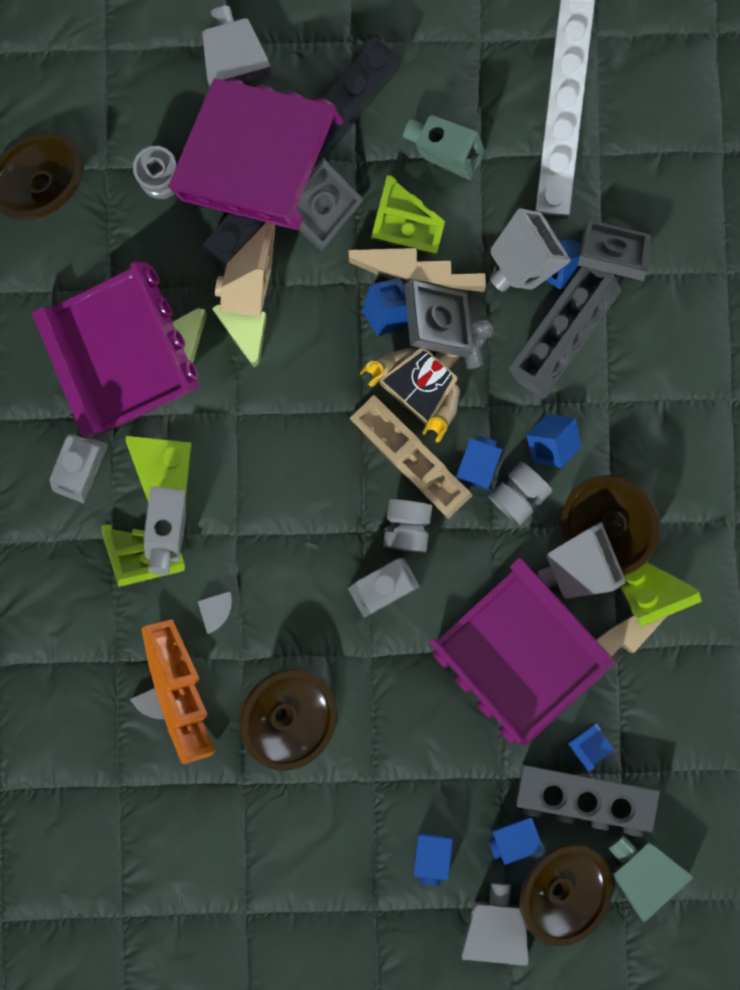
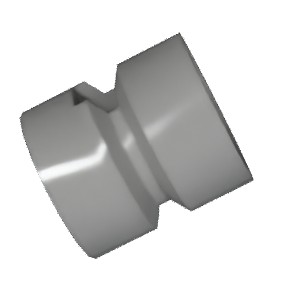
M149 146L142 149L136 155L133 162V173L141 188L149 196L156 199H166L174 195V192L168 187L178 164L173 154L161 146Z
M522 461L508 475L509 482H501L488 496L507 517L519 526L533 513L532 505H540L553 491L533 469Z
M389 499L387 519L391 522V526L385 528L383 547L426 553L429 534L424 530V527L430 524L432 505Z

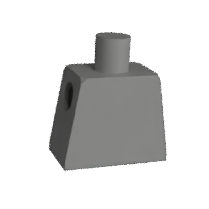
M221 6L213 9L211 15L215 27L202 31L209 87L214 78L225 81L228 78H233L245 83L272 75L270 63L249 20L241 19L234 21L230 6Z
M520 208L516 211L491 248V255L498 264L499 269L490 279L492 284L500 291H506L510 286L531 290L571 261L541 212Z
M79 432L69 434L65 439L49 481L53 492L85 504L109 444L91 437L83 438Z
M151 487L144 534L145 558L150 559L148 570L153 574H168L170 562H178L180 559L186 520L185 490Z
M602 522L549 552L547 559L550 566L538 571L539 578L549 588L558 585L563 597L566 599L611 592L626 583Z
M400 558L355 582L348 590L362 616L366 618L420 588V585L405 558Z
M491 883L489 902L474 901L461 949L462 959L528 966L526 926L522 920L520 905L510 904L511 885Z

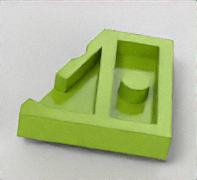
M387 175L371 240L406 249L416 248L418 252L437 256L445 221L435 212L425 207L423 202L415 195H411L398 184L395 178Z
M126 436L125 441L148 503L151 487L185 490L186 495L192 443Z
M101 525L102 536L118 587L185 571V563L180 553L178 562H170L168 574L158 575L149 572L150 559L145 558L144 530L133 529L132 533L113 530L112 525Z
M648 562L638 570L624 575L626 583L619 587L640 627L702 602L698 589Z

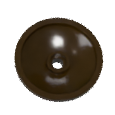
M44 132L27 136L6 149L0 156V213L15 220H33L49 215L61 208L75 193L83 176V157L75 143L64 135Z
M599 475L584 481L571 492L562 512L561 525L565 543L602 522L623 575L638 570L650 560L660 540L661 524L658 510L652 498L640 485L618 475ZM616 515L622 518V526L615 522Z
M284 669L266 676L248 694L241 710L239 728L244 747L257 762L270 769L287 771L309 764L324 751L332 738L337 719L335 700L328 686L310 672L300 669ZM279 709H282L281 716L279 718H275L277 711Z
M579 844L561 845L542 855L527 873L520 893V912L528 931L540 941L553 946L571 945L590 935L602 922L611 902L612 877L605 860L597 852Z

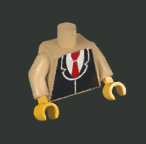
M409 347L388 353L377 361L368 362L359 372L360 375L364 372H369L373 375L374 378L368 385L372 387L380 380V385L425 425L422 433L425 435L427 430H434L438 434L435 442L441 441L448 425L457 413L460 390L456 385L458 377L449 369L460 356L437 352L433 356L427 349L420 348L417 350Z

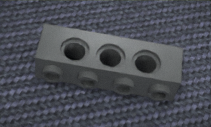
M581 266L509 367L517 383L541 398H546L622 291L614 274Z
M522 764L514 805L521 807V814L541 818L542 812L556 814V821L575 824L576 818L589 820V827L609 830L610 825L623 827L622 833L643 837L644 831L653 833L660 791ZM552 785L558 786L561 790V799L556 804L545 803L543 799L544 790ZM584 792H591L595 797V804L588 811H582L577 806V799ZM623 798L628 802V812L622 817H615L611 812V805L616 799Z

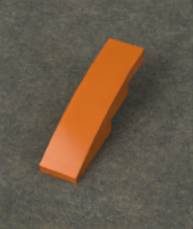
M173 619L144 626L141 631L156 695L182 765L211 757L216 752V749L203 723L204 718L208 714L194 685L200 678Z

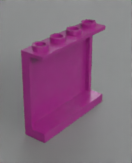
M214 78L168 187L184 202L299 230L303 217L298 212L297 206L331 123L342 125L343 119L336 111L335 105L326 99L316 98L314 101L305 99L291 91L283 94L275 92L264 85L251 87L233 78H228L227 81Z
M133 262L130 264L131 269L52 308L42 307L32 312L83 438L100 436L200 388L197 382V369L191 361H188L183 349L185 347L184 338L180 331L175 329L171 320L172 309L168 301L162 297L157 286L159 284L158 275L148 263Z
M519 558L510 566L513 571L441 638L438 640L432 638L429 642L435 648L432 652L435 659L444 668L450 665L458 674L454 677L457 684L466 693L472 690L480 699L476 703L478 708L489 719L495 716L502 724L498 729L500 733L511 744L517 741L518 744L526 746L617 662L529 565Z

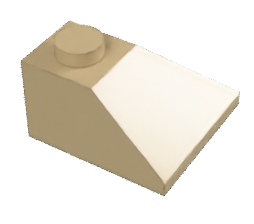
M266 222L227 263L224 277L218 276L215 296L221 297L220 311L261 317L272 270L275 224Z

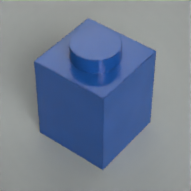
M478 435L477 440L470 438L456 478L459 481L488 490L502 449L496 447L497 441Z
M530 816L491 829L494 836L488 839L491 851L495 859L502 858L504 865L543 851Z
M417 833L413 876L420 877L421 884L440 885L441 880L448 881L452 836Z

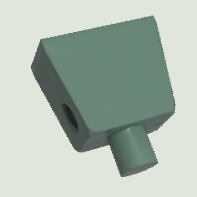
M430 115L425 124L410 119L403 133V138L416 143L422 158L470 181L485 152L478 132L434 115Z
M621 835L608 847L620 861L611 871V874L636 914L644 922L693 879L688 872L647 840L635 848L624 835Z

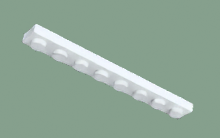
M560 0L535 211L541 212L543 215L569 217L595 0Z

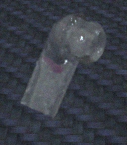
M478 320L471 324L474 353L467 358L465 357L468 370L484 366L480 348L487 338H491L494 333L493 325L488 321Z

